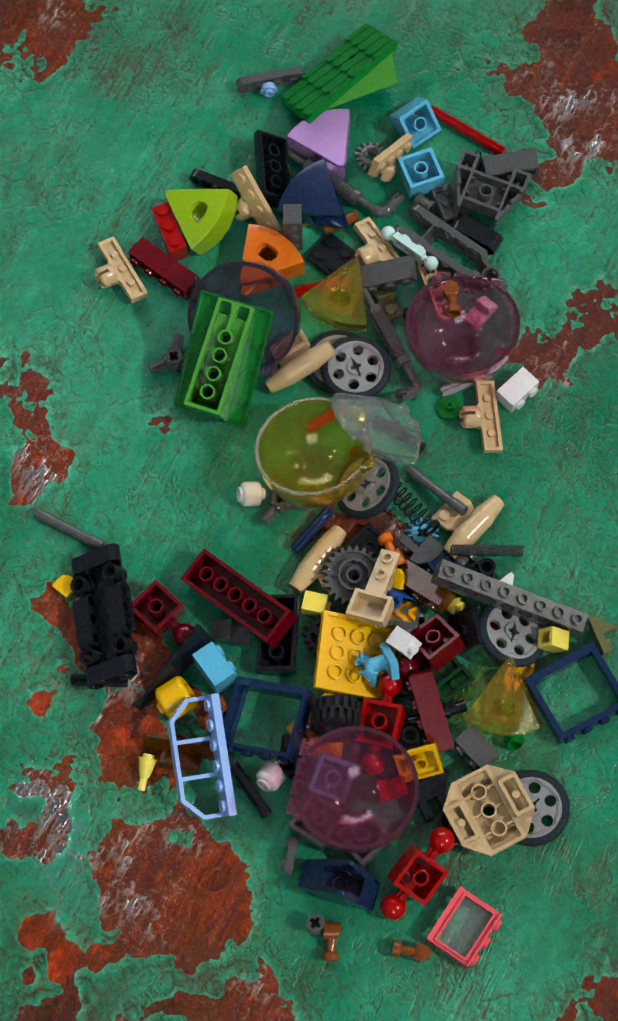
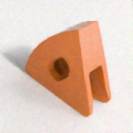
M254 224L248 225L239 281L242 284V296L247 297L305 273V264L301 254L286 237L268 227Z

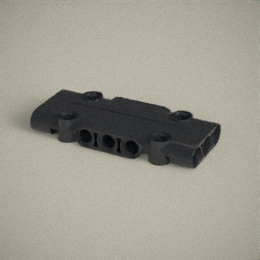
M112 543L71 560L73 579L70 583V588L73 592L77 593V599H74L72 602L78 646L82 650L80 662L86 665L87 688L91 690L109 686L137 674L135 653L137 652L138 645L132 638V633L135 632V621L130 588L126 582L127 571L122 567L120 546Z

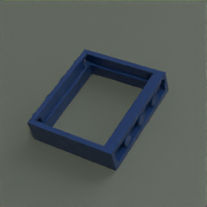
M593 642L526 677L523 681V685L559 745L564 742L565 744L573 742L576 739L575 736L580 733L585 735L593 730L592 727L597 724L600 726L610 721V717L615 714L618 717L617 703L563 732L536 687L539 683L592 656L618 699V682Z
M237 676L223 722L228 753L240 752L241 755L250 758L252 755H256L265 761H270V758L276 759L277 762L282 764H288V762L296 763L315 694L305 687ZM248 691L301 700L286 753L233 743Z

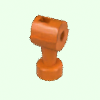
M391 532L381 534L377 538L380 546H385L386 550L400 553L401 558L397 567L405 564L406 560L399 548L396 549L392 544L394 538Z

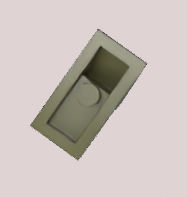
M381 288L377 289V292L371 293L375 304L380 303L390 322L403 317L395 300L394 290Z
M588 617L586 624L602 657L609 656L612 644L610 639L605 636L615 633L618 627L596 617Z

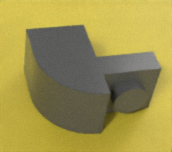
M404 534L399 540L401 542L400 546L408 553L410 551L413 552L409 559L416 563L432 561L444 548V545L431 534L426 537L421 545L417 544L407 534Z

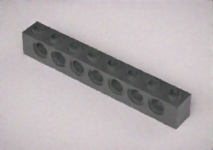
M445 559L436 564L431 579L432 584L545 627L555 626L569 631V636L576 637L583 633L588 614Z

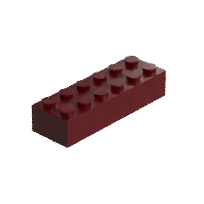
M205 548L180 578L187 586L273 649L298 618L291 610Z

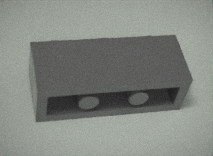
M525 148L521 151H508L503 154H490L482 157V172L505 181H510L514 168L530 173L531 177L538 176L540 166L535 148Z
M283 204L284 237L297 250H303L302 204Z
M409 255L357 267L359 288H367L369 293L377 292V289L381 288L385 290L393 289L395 285L400 284L401 286L411 285L413 281H418L415 259Z

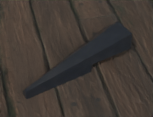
M198 623L195 625L192 633L185 638L183 644L156 676V680L145 690L143 696L134 705L140 711L156 698L155 690L172 678L182 675L194 664L192 654L211 641L215 645V640Z

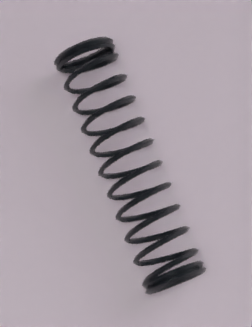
M399 482L398 489L402 486V482ZM407 487L403 488L393 499L394 504L399 505V510H404V515L409 516L410 521H414V526H419V531L423 532L425 537L429 534L432 535L440 526L438 519L433 520L424 530H421V526L428 522L433 514H429L421 524L416 525V520L427 512V508L423 509L415 519H410L411 515L422 507V503L418 504L410 514L405 513L408 508L416 503L417 498L412 499L406 508H400L401 504L405 503L412 496V493H408L399 504L395 503L396 499L407 491ZM436 524V526L430 532L427 533V531Z

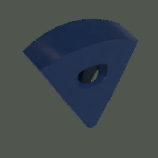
M324 159L307 166L291 180L281 197L277 210L282 220L283 204H302V224L342 229L348 226V221L330 170Z
M308 859L305 860L298 887L335 904L373 911L380 883L353 861Z

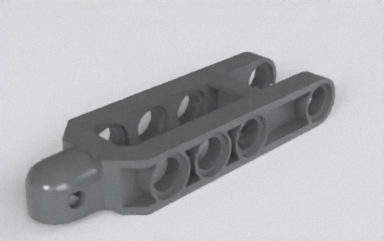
M414 204L408 210L409 216L428 230L422 237L398 223L394 227L395 233L398 231L402 235L405 234L413 243L423 246L426 256L437 258L438 268L463 285L477 284L479 282L485 287L491 288L498 284L500 273L489 264L487 250L422 206ZM439 237L478 264L477 270L465 269L455 259H450L442 253V250H437L431 244Z

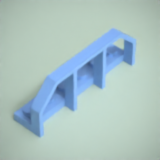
M219 693L183 699L167 721L178 801L200 820L237 815ZM204 701V709L208 712L209 719L207 720V729L211 732V736L176 741L174 722L188 703ZM210 740V749L214 752L213 769L215 772L182 777L177 745ZM217 776L216 789L220 792L219 809L221 813L204 815L185 800L183 781Z

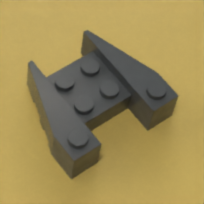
M463 149L454 174V217H457L462 206L495 218L491 228L495 230L522 200L531 174L514 168L509 182L476 170L480 155Z

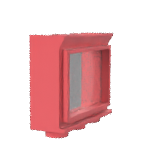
M460 886L427 936L426 941L468 969L470 965L474 967L480 958V955L477 954L480 948L485 949L492 939L489 937V934L492 930L497 931L503 922L500 920L502 913H499Z

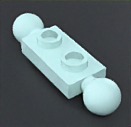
M385 226L381 230L383 239L392 240L395 247L414 258L419 264L422 265L424 263V267L427 270L433 271L438 267L437 258L426 256L424 247L413 243L407 235H402L398 231L395 233V229L391 226Z

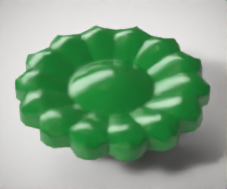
M451 395L449 397L444 396V398H440L439 402H437L436 410L441 418L454 420L459 417L462 405H460L461 402L456 397Z

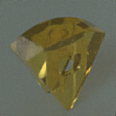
M351 259L301 296V304L312 316L337 329L346 331L366 330L367 321L358 259Z
M511 657L504 661L463 718L482 730L502 735L529 733L541 729L542 721L514 659Z

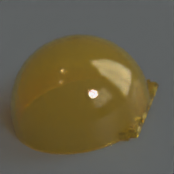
M311 397L291 402L278 409L263 424L255 443L256 464L266 485L281 499L290 504L305 508L331 506L350 496L360 486L369 472L368 469L376 466L374 454L372 453L373 448L368 422L366 421L365 407H357L356 404L348 405L331 398Z

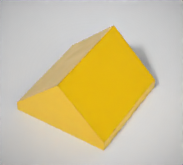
M436 742L396 753L402 775H408L410 782L444 773Z

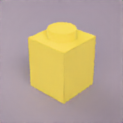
M305 590L301 607L302 614L313 617L320 615L321 617L323 610L330 611L331 602H329L327 594Z
M555 626L538 629V648L551 653L568 651L569 631Z

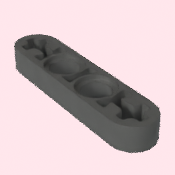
M294 66L243 76L236 80L238 92L246 93L261 90V85L266 82H273L275 87L297 83L302 79L301 77L304 75L302 67Z

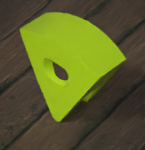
M171 189L166 192L168 202L191 250L202 255L223 238L235 216L238 196L230 189Z

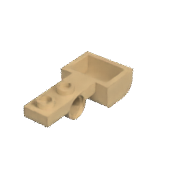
M381 549L365 590L355 588L345 612L347 618L381 627L387 626L394 609L393 597L386 596V593L393 586L394 573L401 558L400 553Z

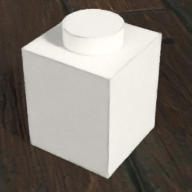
M399 626L395 627L385 641L393 649L410 660L418 652L422 644L413 635Z

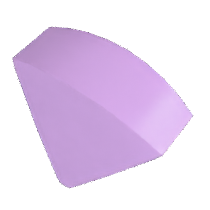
M350 109L325 110L310 124L304 120L301 121L287 135L288 148L305 160L312 158L317 162L324 159L329 170L336 174V176L344 179L350 129Z

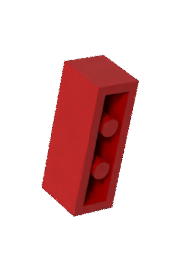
M169 202L151 207L153 219L168 255L176 261L189 257L186 243Z

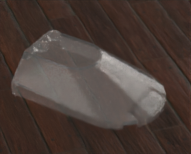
M336 393L330 398L333 402L331 408L337 420L353 440L359 439L364 444L362 448L375 457L406 466L412 465L418 460L422 432L418 428L420 426L416 419L411 418L409 415L410 410L404 403L401 404L387 398Z

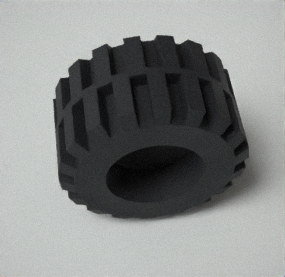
M327 695L313 700L311 703V730L315 734L329 738H344L355 735L361 729V703L355 698L344 695Z

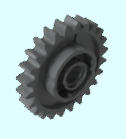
M348 545L346 551L341 547L339 553L334 551L332 553L333 557L329 556L327 558L329 563H324L323 565L326 570H323L321 574L326 577L321 581L327 583L324 589H329L328 596L334 595L333 601L335 602L339 599L341 606L344 602L347 603V606L349 605L355 588L365 590L378 557L371 558L372 551L366 554L365 547L361 551H359L358 545H356L354 550ZM348 573L356 574L357 580H351Z

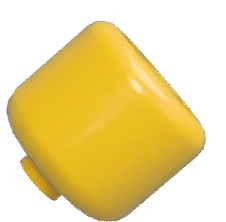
M176 676L155 690V697L158 702L156 706L162 714L165 713L170 719L183 699L193 698L195 695L188 683L181 676ZM198 702L188 703L177 719L194 710L198 706Z

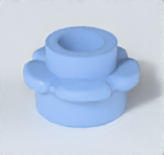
M266 82L261 85L260 93L265 97H272L277 92V87H275L273 82Z

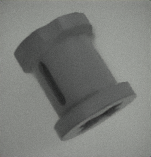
M421 192L412 203V206L418 204L431 213L436 206L434 200L430 201Z
M314 913L308 916L306 926L309 933L315 935L323 932L324 919L321 915ZM313 920L314 922H316L317 920H319L320 927L311 928V921Z

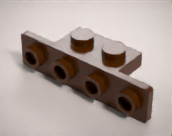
M145 733L144 748L162 751L159 767L174 770L169 737ZM176 737V741L186 740V739H180V738H177V737ZM196 742L177 745L181 771L198 774L202 758L215 760L214 752L210 749V743Z

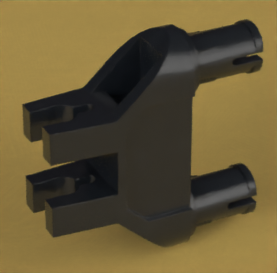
M443 768L444 773L431 776L411 786L412 795L399 799L406 804L419 808L425 822L432 820L434 817L428 803L436 800L443 812L447 798L444 791L449 776V770ZM401 770L396 771L397 777L402 775ZM394 773L389 775L391 779L396 777Z

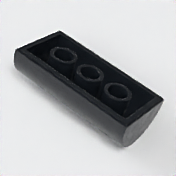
M258 129L253 135L256 183L270 208H278L281 197L290 183L287 139Z
M270 595L291 610L298 618L274 649L258 638L256 671L269 676H290L296 673L300 595Z

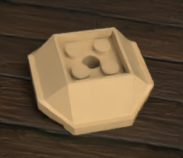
M488 764L451 783L443 807V812L461 846L488 857H492L526 839L535 811V806L516 772ZM485 807H492L495 811L494 814L486 816L483 813Z

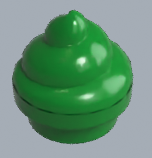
M512 729L505 735L504 743L510 750H519L524 744V736L519 731Z

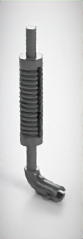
M293 151L288 155L290 159L303 166L302 170L316 162L312 158L305 160ZM330 171L338 195L353 206L359 203L371 211L374 216L385 217L394 214L395 209L404 201L402 194L399 195V192H395L386 204L375 206L362 197V191L357 188L355 189L353 185H350V183H347V181H344V179Z
M364 288L360 292L369 307L366 313L380 338L383 339L382 342L386 345L385 347L389 354H391L390 356L394 360L397 369L403 368L411 383L410 387H407L406 390L397 391L395 399L402 398L397 400L398 403L416 400L421 393V382L417 380L409 366L412 360L384 312L380 303L375 304L367 288Z

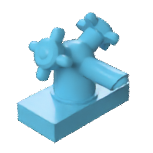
M386 642L379 644V656L370 658L369 655L364 656L363 652H359V656L354 663L355 666H360L361 669H364L359 670V674L363 675L370 682V687L377 685L378 671L386 670L392 681L400 679L398 661Z

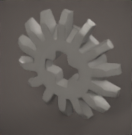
M372 142L368 146L366 143H363L364 148L362 149L359 146L358 150L360 152H355V155L359 156L355 158V161H361L358 163V166L364 165L363 169L365 170L372 164V161L366 158L368 154L372 153V155L377 157L382 153L381 151L384 147L378 148L379 143H376L375 146L372 145Z

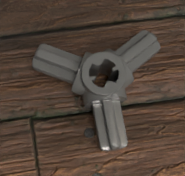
M179 333L174 334L171 348L163 355V359L148 364L151 374L165 369L177 372L182 371L185 359L184 351L182 350L183 335Z
M271 475L266 479L271 492L269 496L271 501L268 503L270 507L260 518L262 523L270 525L278 513L282 514L283 512L290 511V508L308 510L309 499L292 497V494H288L285 489L281 488L275 475Z

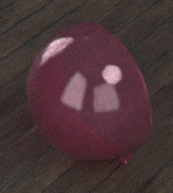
M437 271V275L432 276V282L424 286L415 295L408 307L405 330L409 348L423 369L438 379L458 384L484 380L498 372L508 362L517 346L520 333V315L517 305L507 292L508 285H504L505 279L492 278L491 283H488V277L473 276L469 278V275L454 273L453 278L450 279L451 273ZM448 280L456 281L459 286L457 305L461 307L462 314L456 318H449L446 315V307L449 304L443 297V288Z
M363 726L342 727L327 732L319 738L310 737L309 741L301 740L298 755L303 757L297 759L290 792L293 798H289L287 814L294 815L293 818L295 820H300L310 834L318 841L342 852L364 853L388 845L402 834L416 810L419 796V780L413 760L397 740L382 731Z

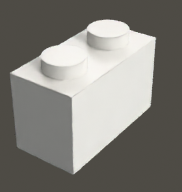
M522 367L497 390L496 398L512 413L515 409L519 410L525 404V400L528 397L532 398L536 395L539 381Z

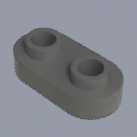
M291 835L290 838H286L284 850L288 851L287 858H283L281 870L284 871L286 876H293L299 836Z

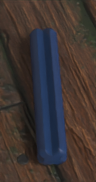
M327 506L324 507L291 544V549L295 553H299L333 515L332 509Z

